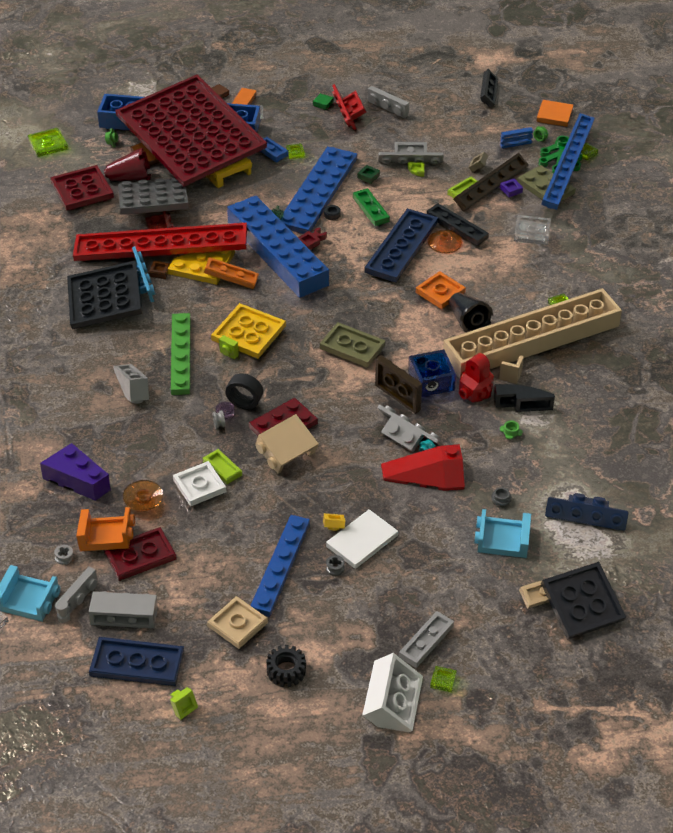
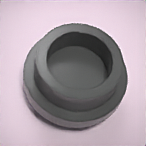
M499 487L492 493L491 500L498 506H505L511 502V494L508 489Z

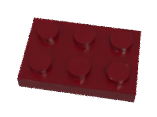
M294 397L249 422V428L258 436L296 414L306 428L310 429L318 424V418Z

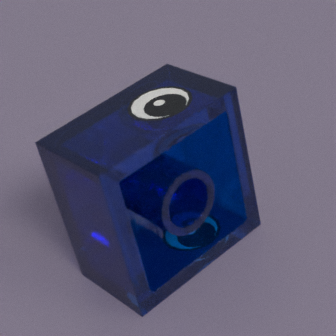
M445 349L409 356L408 373L422 383L421 397L455 391L456 373Z

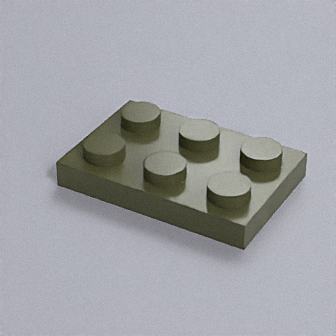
M540 165L518 177L517 182L543 200L554 173ZM568 183L561 201L574 195L576 188Z
M339 322L320 342L321 350L366 368L370 366L385 347V340Z

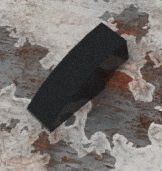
M495 384L493 398L496 408L514 407L515 412L553 410L555 395L529 386Z

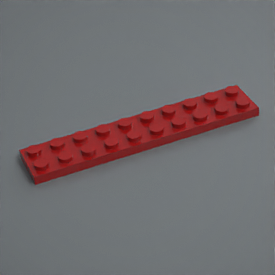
M247 223L76 234L73 259L74 261L135 258L132 249L134 246L137 252L141 251L142 257L245 250L247 248Z

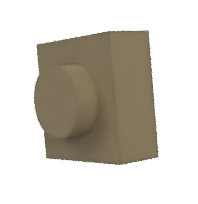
M483 152L474 157L468 168L472 172L477 169L481 170L486 165L488 155Z

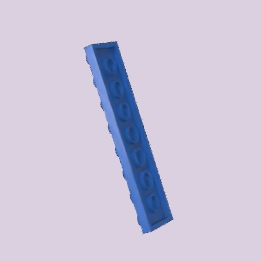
M327 146L279 219L291 231L302 234L308 231L311 232L324 212L325 207H327L356 162L357 153Z

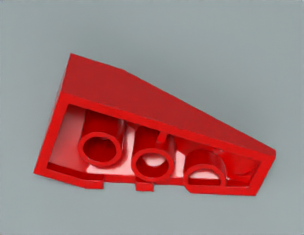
M460 444L438 446L381 463L383 481L408 484L410 482L420 484V487L425 488L429 485L438 487V490L443 491L465 489Z

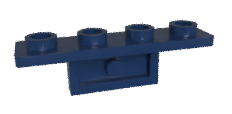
M580 493L570 494L568 500L548 497L545 516L622 531L626 530L629 514L627 510L610 508L609 501H606L605 498H588Z

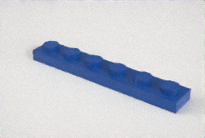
M290 515L250 605L264 616L270 617L309 528L310 519Z

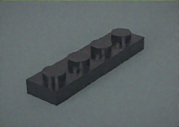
M439 203L427 210L428 215L438 217L439 224L476 246L489 238L488 232Z

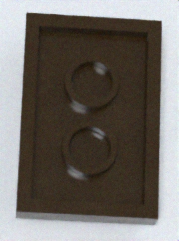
M380 355L377 357L375 386L414 414L418 413L421 410L422 383L384 356Z

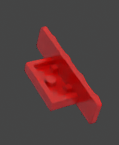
M332 85L334 89L332 93L348 127L352 126L356 130L357 128L353 120L367 113L358 93L354 91L343 98L336 85Z

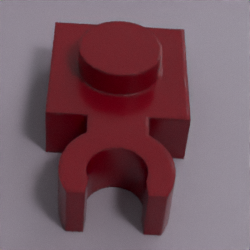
M319 227L314 230V233L308 231L298 238L309 250H312L320 245V241L327 238V232L321 233V228Z

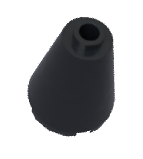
M460 292L451 296L449 305L464 332L467 333L491 325L490 320L491 316H493V310L488 303Z

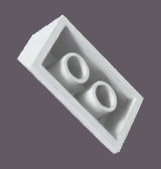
M394 653L375 660L362 716L380 728L404 732L413 731L423 676Z

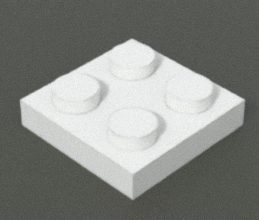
M209 461L173 475V481L190 507L226 492L225 484Z

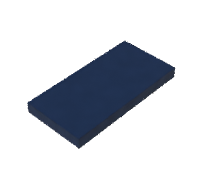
M99 637L89 669V676L176 686L184 655V646Z

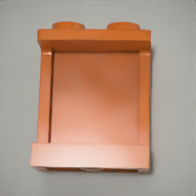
M125 507L124 516L91 518L89 509H82L76 534L80 552L129 548L130 540H133L134 536L132 527L135 526V515L131 514L130 507Z

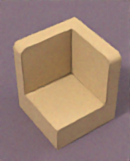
M524 356L519 357L517 364L502 361L499 380L517 384L522 373Z

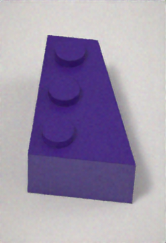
M72 443L40 463L44 480L55 481L58 483V486L63 488L65 486L72 488L75 493L96 501L111 491L109 474Z

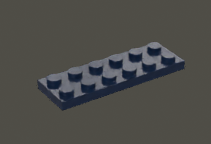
M407 208L364 267V273L396 283L437 225L438 217Z

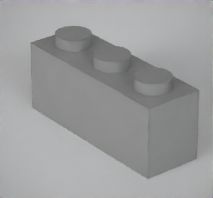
M93 591L89 607L90 624L154 629L158 611L157 596Z

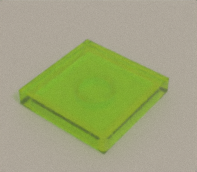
M58 128L27 135L28 141L37 157L68 150V144Z

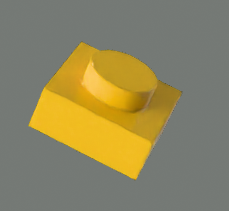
M324 513V527L333 531H337L339 528L345 529L344 515Z

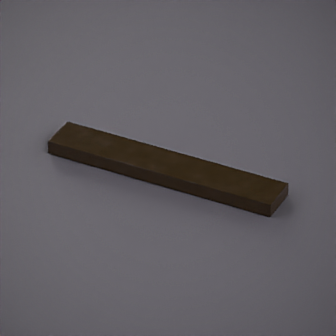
M517 153L455 196L453 200L464 212L500 187V183L510 180L523 171L529 164L520 153Z

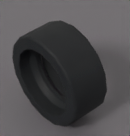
M243 373L235 374L230 379L225 390L226 397L233 405L247 410L253 409L258 405L264 392L263 386L256 378ZM236 386L247 389L253 396L242 394Z

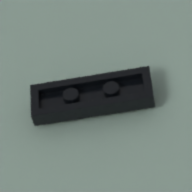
M487 69L483 73L480 99L491 108L495 105L498 78Z

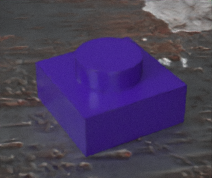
M515 179L500 183V189L508 197L523 193V187Z

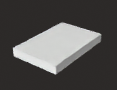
M368 509L346 526L345 529H342L326 542V547L336 555L341 556L345 562L356 569L396 538L398 530Z

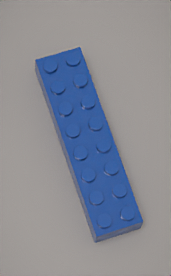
M257 196L227 206L228 223H247V243L299 298L329 286V269Z

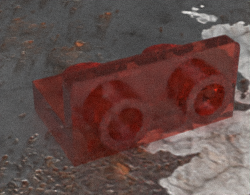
M162 211V215L146 217L148 229L174 228L173 223H171L170 213H166V211Z

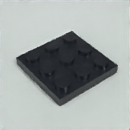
M600 562L544 579L541 582L567 640L626 619V615Z

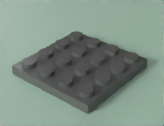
M175 177L170 180L159 178L155 181L140 180L135 183L125 181L118 184L121 215L189 209L186 186L183 187Z

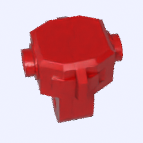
M478 353L467 360L465 371L461 374L458 393L464 400L468 399L471 402H478L491 397L494 376L490 372L489 359L483 353Z

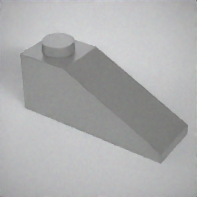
M132 364L114 366V371L122 391L130 402L138 404L142 403L143 400H149L148 377Z

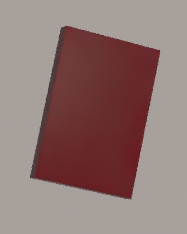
M161 527L134 536L133 540H130L129 548L104 550V554L118 581L177 560L176 554Z

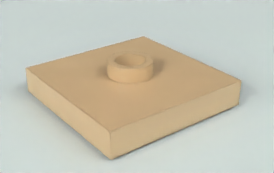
M236 596L207 621V626L240 649L268 623V618Z

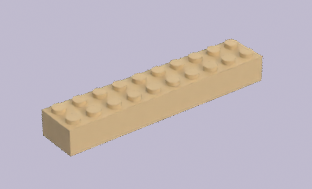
M602 288L445 339L443 343V357L460 379L462 372L465 371L467 360L478 353H483L489 359L490 369L501 366L502 361L511 363L517 361L520 356L526 358L619 327L622 310Z

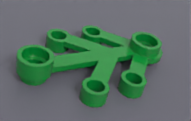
M559 136L555 144L541 148V158H539L538 165L547 167L548 162L557 159L556 165L552 167V173H554L569 137ZM559 149V151L550 154V152ZM582 152L576 163L574 171H579L581 169V163L579 161L582 160Z

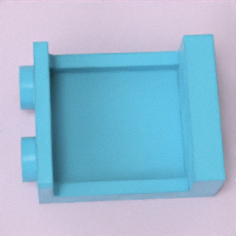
M482 509V516H477L476 528H480V532H475L474 544H478V552L527 558L531 514L523 513L522 521L487 517L486 509Z
M10 565L0 582V611L43 622L46 614H49L52 609L54 599L60 594V585H58L57 577L52 576L50 582L23 576L19 574L17 566Z

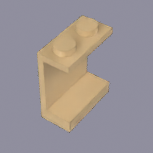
M296 414L259 434L255 443L258 452L265 456L268 465L277 474L281 473L285 464L304 453H307L308 456L315 453L319 445Z

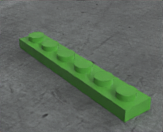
M190 313L172 314L171 395L190 394Z

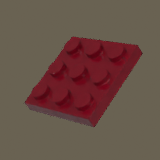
M98 165L50 177L51 184L66 211L114 198V193Z

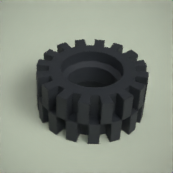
M281 645L277 646L278 651L272 649L271 654L269 653L267 656V676L269 675L270 681L273 680V684L277 685L280 683V687H284V684L292 687V683L296 686L299 684L298 680L302 681L306 675L304 653L302 654L300 649L296 651V646L293 645L291 649H289V645H285L284 649H282ZM284 662H290L295 665L289 670H283L278 667L279 664Z

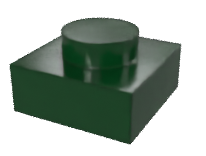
M368 165L357 173L358 179L370 184L380 176V170Z

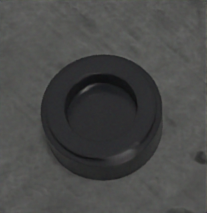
M329 205L324 209V217L328 220H337L341 217V209L336 205Z

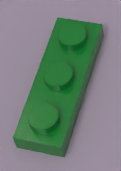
M368 188L353 192V199L374 226L390 222V216Z

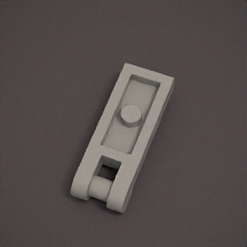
M88 567L55 603L59 622H68L70 620V613L77 605L84 601V598L90 591L96 588L98 581L95 569Z

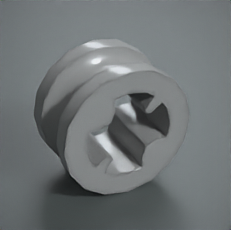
M220 410L219 413L212 412L215 429H218L219 426L225 427L223 411Z
M69 545L56 547L54 550L55 561L61 565L70 563L73 560L72 547Z

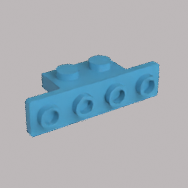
M134 246L132 249L138 264L140 294L147 292L152 303L154 302L152 295H155L153 285H149L152 283L149 274H145L148 271L145 262H143L141 251L137 252Z

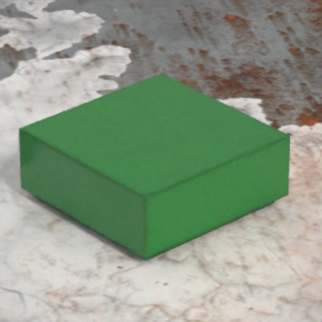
M320 93L313 100V106L327 110L334 102V97Z

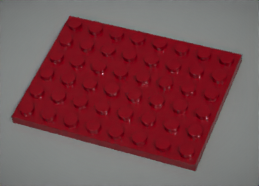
M198 74L115 110L116 116L183 187L267 148V142Z

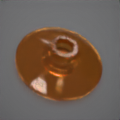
M440 230L429 236L428 245L438 253H453L460 249L462 239L452 231Z
M150 480L132 482L123 491L124 504L134 511L154 509L163 499L162 488L156 482Z

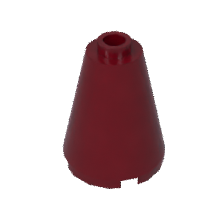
M140 148L107 164L106 169H104L105 177L109 178L110 181L151 180V173L148 174L150 164L145 151L143 152V148Z

